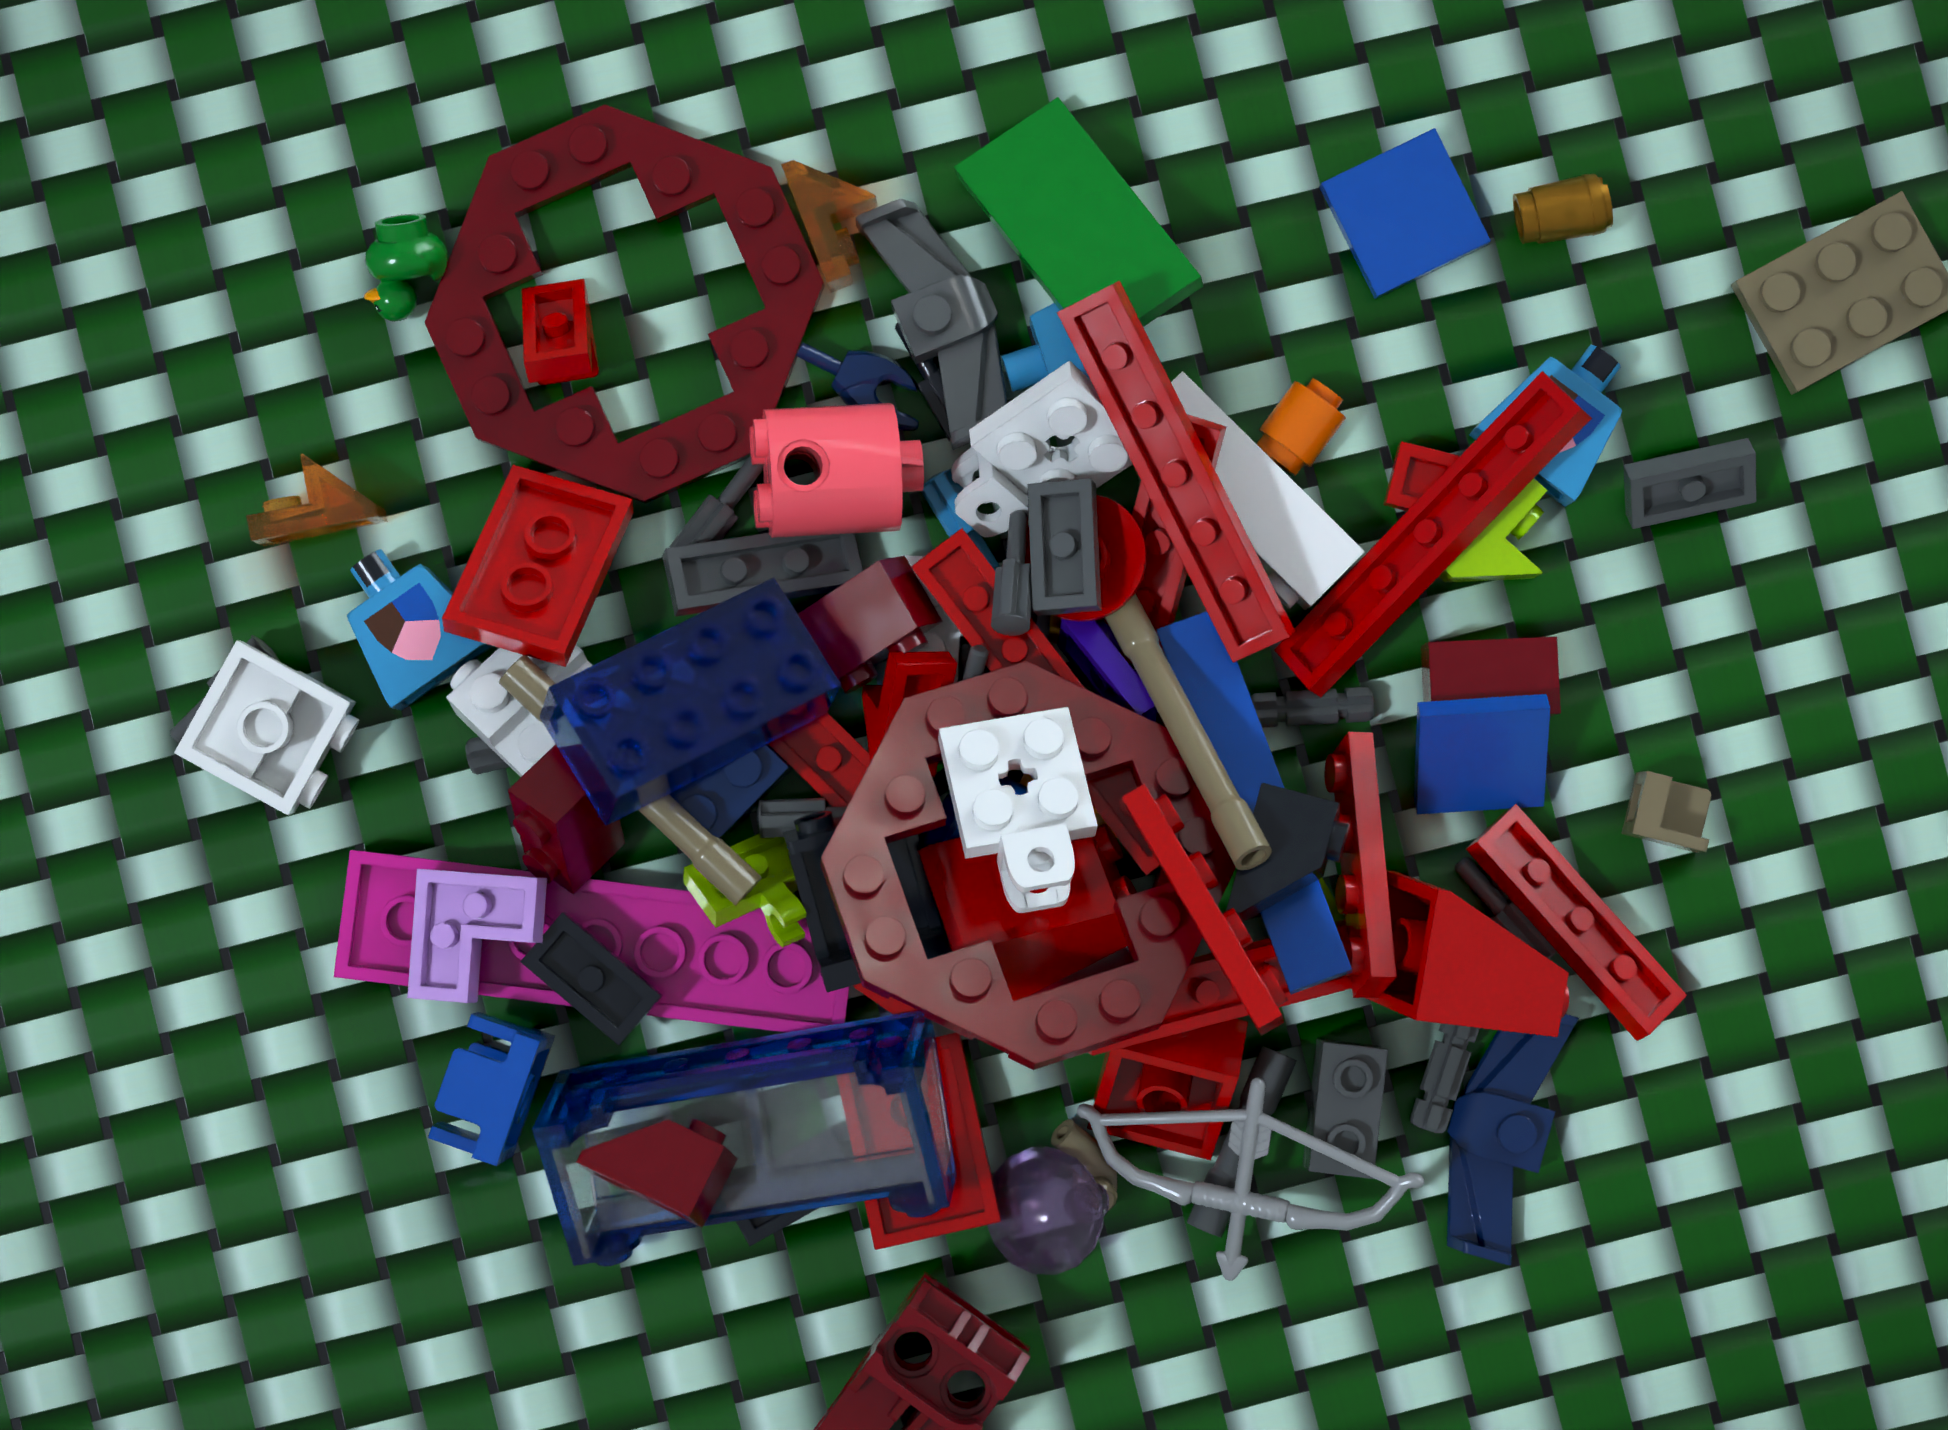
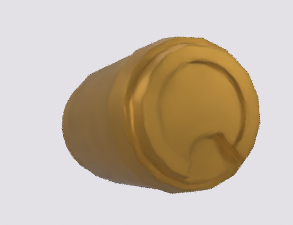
M1583 174L1578 177L1530 187L1526 192L1513 194L1514 217L1522 244L1536 241L1542 244L1590 235L1595 236L1606 232V229L1613 225V210L1608 185L1603 184L1602 177H1597L1596 174Z

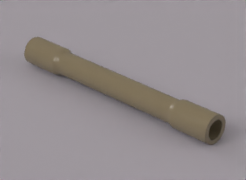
M1135 593L1122 608L1106 616L1105 619L1124 655L1133 663L1211 812V821L1235 867L1238 870L1252 869L1266 861L1271 855L1272 849L1249 805L1239 796L1159 645L1158 634Z
M527 655L520 657L499 680V684L538 721L550 726L565 742L608 770L612 786L688 856L695 869L735 906L758 884L762 877L722 839L713 836L585 716L569 700L566 692Z

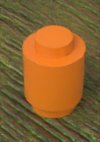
M1314 378L1311 379L1307 386L1294 381L1260 427L1259 431L1263 435L1256 444L1278 466L1296 476L1303 465L1311 467L1346 419L1337 410L1343 399Z

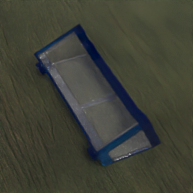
M918 1010L560 1070L532 1130L573 1266L596 1263L599 1266H613L630 1258L633 1254V1249L640 1244L644 1235L699 1227L590 1174L576 1163L581 1151L667 1119L687 1128L693 1118L719 1130L726 1135L722 1145L738 1158L704 1226L888 1197L892 1209L904 1212L908 1216L915 1218L929 1216L938 1212L941 1208L950 1207L957 1173L932 1020L923 1017L924 1013Z

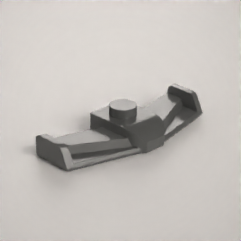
M898 199L858 215L855 218L856 227L861 235L866 237L908 292L906 295L891 300V308L915 364L938 356L952 450L970 444L969 429L1008 403L995 325L998 312L986 284L969 274L917 205L905 199Z

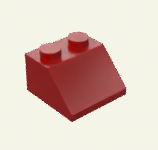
M1232 1019L1106 1052L1092 1106L1101 1114L1228 1109L1239 1079L1248 1022ZM1088 1121L1087 1129L1092 1130L1091 1124ZM1224 1122L1106 1127L1108 1134L1211 1161Z

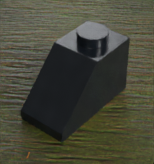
M1261 783L1253 815L1266 837L1272 853L1266 861L1252 869H1237L1226 910L1234 908L1242 922L1322 878L1328 860L1339 863L1349 830V824L1339 822L1341 814L1339 803Z

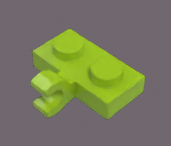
M757 834L730 846L762 877L758 884L736 906L695 869L693 863L684 867V885L715 928L761 908L771 934L781 947L805 938V932L797 921L806 918L807 912L800 900L792 894L798 891L784 837L760 838V835Z

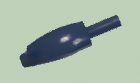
M802 342L796 354L797 357L835 375L831 387L840 395L846 405L881 404L882 402L876 396V388L879 383L885 381L892 382L894 385L908 391H918L916 381L903 366L890 357L877 352L848 350L843 361H840ZM895 408L899 430L915 431L918 429V420L910 415L899 412Z

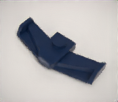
M1565 1014L1560 1021L1558 1037L1497 1030L1462 1094L1454 1101L1453 1111L1446 1129L1450 1136L1448 1247L1511 1266L1513 1166L1539 1173L1555 1111L1531 1104L1572 1029L1577 1024L1578 1017Z

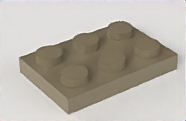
M1903 191L1731 284L1733 291L1791 395L1948 311V272Z

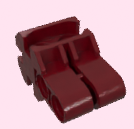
M925 1272L902 1301L897 1313L881 1335H878L846 1385L813 1430H890L892 1425L910 1405L915 1408L901 1430H982L983 1422L998 1401H1003L1031 1357L1030 1353H1028L1030 1346ZM918 1332L930 1341L932 1352L923 1362L917 1364L905 1362L897 1355L895 1349L897 1339L905 1333ZM971 1370L983 1379L985 1388L977 1399L960 1401L949 1392L948 1381L956 1372Z

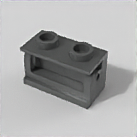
M1317 1038L1306 1133L1375 1165L1388 1049H1381V1046ZM1304 1145L1302 1165L1309 1172L1374 1179Z

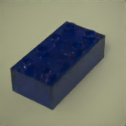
M773 577L550 686L541 710L540 719L604 825L607 826L827 714L841 683Z

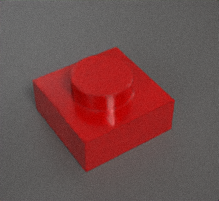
M1401 441L1398 444L1383 505L1408 511L1460 456Z

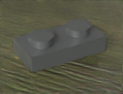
M1748 438L1623 465L1625 514L1632 529L1757 502L1756 452Z
M1091 478L1027 484L1033 612L1037 616L1102 611L1096 483Z

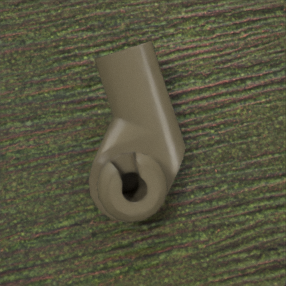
M1072 1119L1063 1121L1052 1134L1051 1144L1073 1161L1075 1190L1081 1204L1092 1213H1106L1117 1202V1172L1106 1163L1094 1137Z

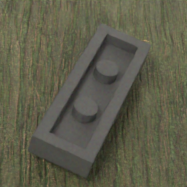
M769 533L666 548L662 555L675 617L830 593L863 571L855 533L771 538Z

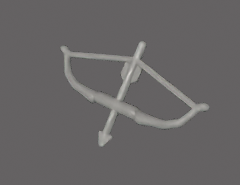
M1260 1077L1252 1079L1250 1083L1246 1109L1101 1114L1092 1105L1084 1103L1079 1105L1077 1114L1090 1122L1106 1163L1132 1185L1155 1192L1179 1205L1186 1206L1192 1202L1197 1205L1231 1213L1225 1251L1216 1252L1223 1277L1228 1281H1233L1249 1261L1246 1256L1241 1255L1246 1216L1282 1223L1286 1222L1291 1229L1295 1230L1331 1229L1348 1231L1381 1221L1409 1188H1420L1424 1185V1178L1421 1174L1411 1172L1397 1176L1263 1113L1266 1084ZM1232 1122L1228 1146L1239 1156L1235 1187L1229 1188L1199 1181L1191 1183L1140 1170L1116 1151L1106 1126ZM1272 1130L1391 1186L1387 1193L1372 1207L1350 1213L1330 1212L1294 1205L1282 1198L1270 1197L1250 1191L1255 1159L1269 1153Z

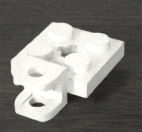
M1071 361L1066 362L969 429L971 448L961 454L951 467L952 480L964 488L955 499V513L981 536L993 537L1009 529V517L1012 512L1020 510L1029 516L1027 484L1091 478L1096 483V488H1098L1132 465L1091 380ZM1054 435L1063 440L1070 436L1075 437L1069 445L1063 447L1050 446L1049 438ZM979 469L980 477L977 479L973 474ZM991 502L1000 506L999 510L992 514H983L977 510L981 504Z
M1063 707L939 728L938 742L965 859L998 853L997 865L1004 894L1010 906L1018 913L1064 906L1069 898L1070 882L1075 868L1071 840L1094 837L1098 826L1069 708ZM1010 770H1022L1024 774H1029L1034 780L1028 783L1025 794L1015 795L1011 785L1001 786L998 779L1007 777ZM1048 888L1046 891L1042 893L1030 892L1033 890Z

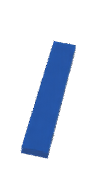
M1207 611L1156 629L1171 668L1239 796L1247 802L1253 813L1261 783L1284 788L1238 662H1232ZM1319 879L1260 912L1290 995L1352 973V967Z

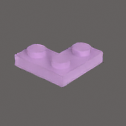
M417 869L407 998L477 1003L482 939L542 943L547 878Z

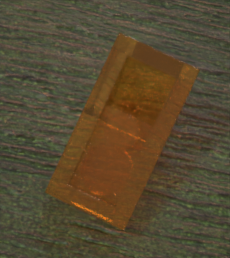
M795 160L781 164L830 293L854 284L849 267L860 263L847 228L835 231L833 225L876 208L878 206L876 196L864 189Z
M303 453L300 456L309 503L302 505L300 496L276 498L262 503L264 512L246 516L251 541L262 546L388 522L384 508Z

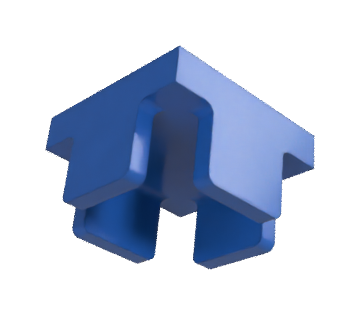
M476 1012L471 1014L467 1027L511 1042L509 1052L479 1042L472 1043L468 1050L463 1048L455 1049L436 1098L435 1108L442 1113L477 1124L481 1130L480 1134L440 1121L432 1125L428 1138L473 1154L471 1158L498 1166L514 1155L555 1035L533 1027L525 1028L485 1013Z

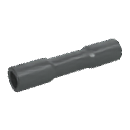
M1261 1046L1240 1095V1106L1238 1109H1246L1250 1083L1252 1079L1260 1077L1266 1084L1263 1113L1269 1116L1274 1114L1297 1060ZM1231 1127L1214 1166L1205 1177V1183L1229 1188L1235 1187L1239 1156L1228 1146ZM1194 1204L1187 1223L1222 1238L1231 1213Z

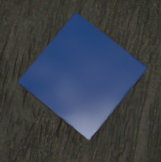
M1435 128L1322 182L1319 186L1374 299L1483 248L1491 242Z
M1547 694L1417 702L1414 803L1417 815L1509 809L1515 804L1520 808L1543 807L1550 721V705Z

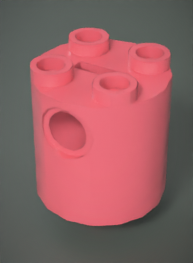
M892 403L763 409L762 419H753V426L749 428L751 464H763L764 483L757 484V490L753 491L755 527L769 528L771 538L900 531L903 492H917L924 489V462L921 441H900L897 415ZM792 459L805 461L813 469L814 482L808 485H798L790 481L785 474L784 463Z

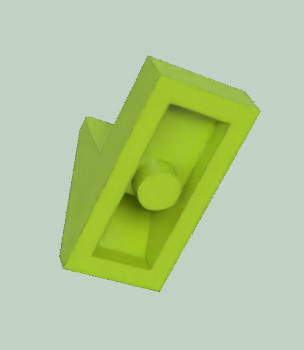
M1533 479L1441 573L1439 578L1444 582L1532 579L1541 575L1543 572L1513 546L1506 537L1511 533L1519 540L1537 522L1544 511L1536 503L1548 490L1536 479Z

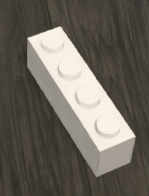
M1182 371L1171 384L1186 414L1227 427L1215 471L1265 571L1269 574L1268 577L1281 603L1290 609L1297 602L1306 611L1365 551Z

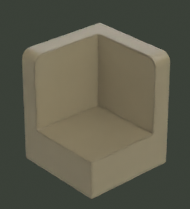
M1650 771L1636 772L1621 834L1695 853L1707 852L1709 839L1701 837L1711 800V792L1704 788L1672 781L1673 777Z

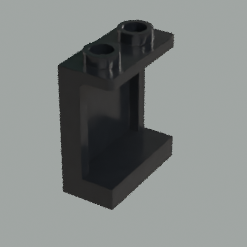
M821 811L796 819L794 821L795 829L782 833L801 903L807 912L806 921L826 991L831 992L860 984L861 981L820 866L821 856L842 816L833 818L831 811ZM918 834L888 843L887 847L927 959L950 953L948 937L942 926L937 904L919 854V850L922 847Z

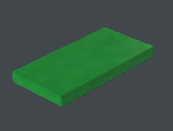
M1059 97L954 166L958 179L1060 310L1120 280L1144 327L1203 287L1201 275Z

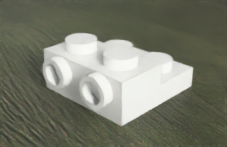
M236 640L174 753L284 814L290 815L295 813L299 804L310 809L321 793L328 775L321 772L319 768L330 748L341 753L356 730L359 719L350 715L356 701L309 675L288 667L247 643Z
M575 645L566 667L529 657L566 692L569 700L607 736L635 710L631 701L587 660L583 650ZM498 648L483 663L473 659L461 666L454 674L450 683L453 691L446 698L456 715L522 777L562 738L550 726L538 721L499 684V680L504 673L523 655Z

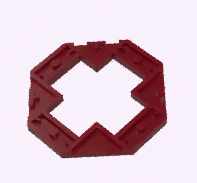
M604 104L488 157L448 260L446 271L441 278L424 323L473 433L479 441L513 452L584 481L592 482L646 504L749 458V428L753 426V419H762L763 409L777 408L797 360L796 354L801 346L825 285L772 167ZM633 167L658 223L714 198L717 199L765 309L708 334L734 392L618 443L597 393L592 386L535 411L486 300L543 275L518 217Z
M1025 661L904 698L821 856L820 866L864 988L884 998L889 999V997L905 1003L923 1012V1017L968 1039L973 1040V1038L989 1044L1009 1054V1059L1035 1070L1158 1030L1203 937L1169 882L1116 899L1113 908L1134 961L1133 963L1013 1001L991 940L927 959L887 844L945 826L947 817L928 767L929 764L942 761L938 742L939 728L1068 707L1086 781L1130 768L1137 788L1145 783L1154 799L1166 794L1185 826L1183 830L1175 834L1188 856L1198 850L1201 852L1219 883L1217 887L1209 891L1217 906L1236 867L1211 821V812L1166 727L1035 664Z

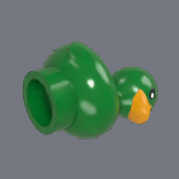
M422 214L396 215L376 221L377 239L370 244L365 254V263L369 273L375 279L380 280V283L376 288L368 290L364 294V299L371 301L379 315L389 321L395 322L407 319L417 306L415 290L406 280L430 276L434 281H438L446 271L448 256L445 245L435 234L428 232L426 216Z

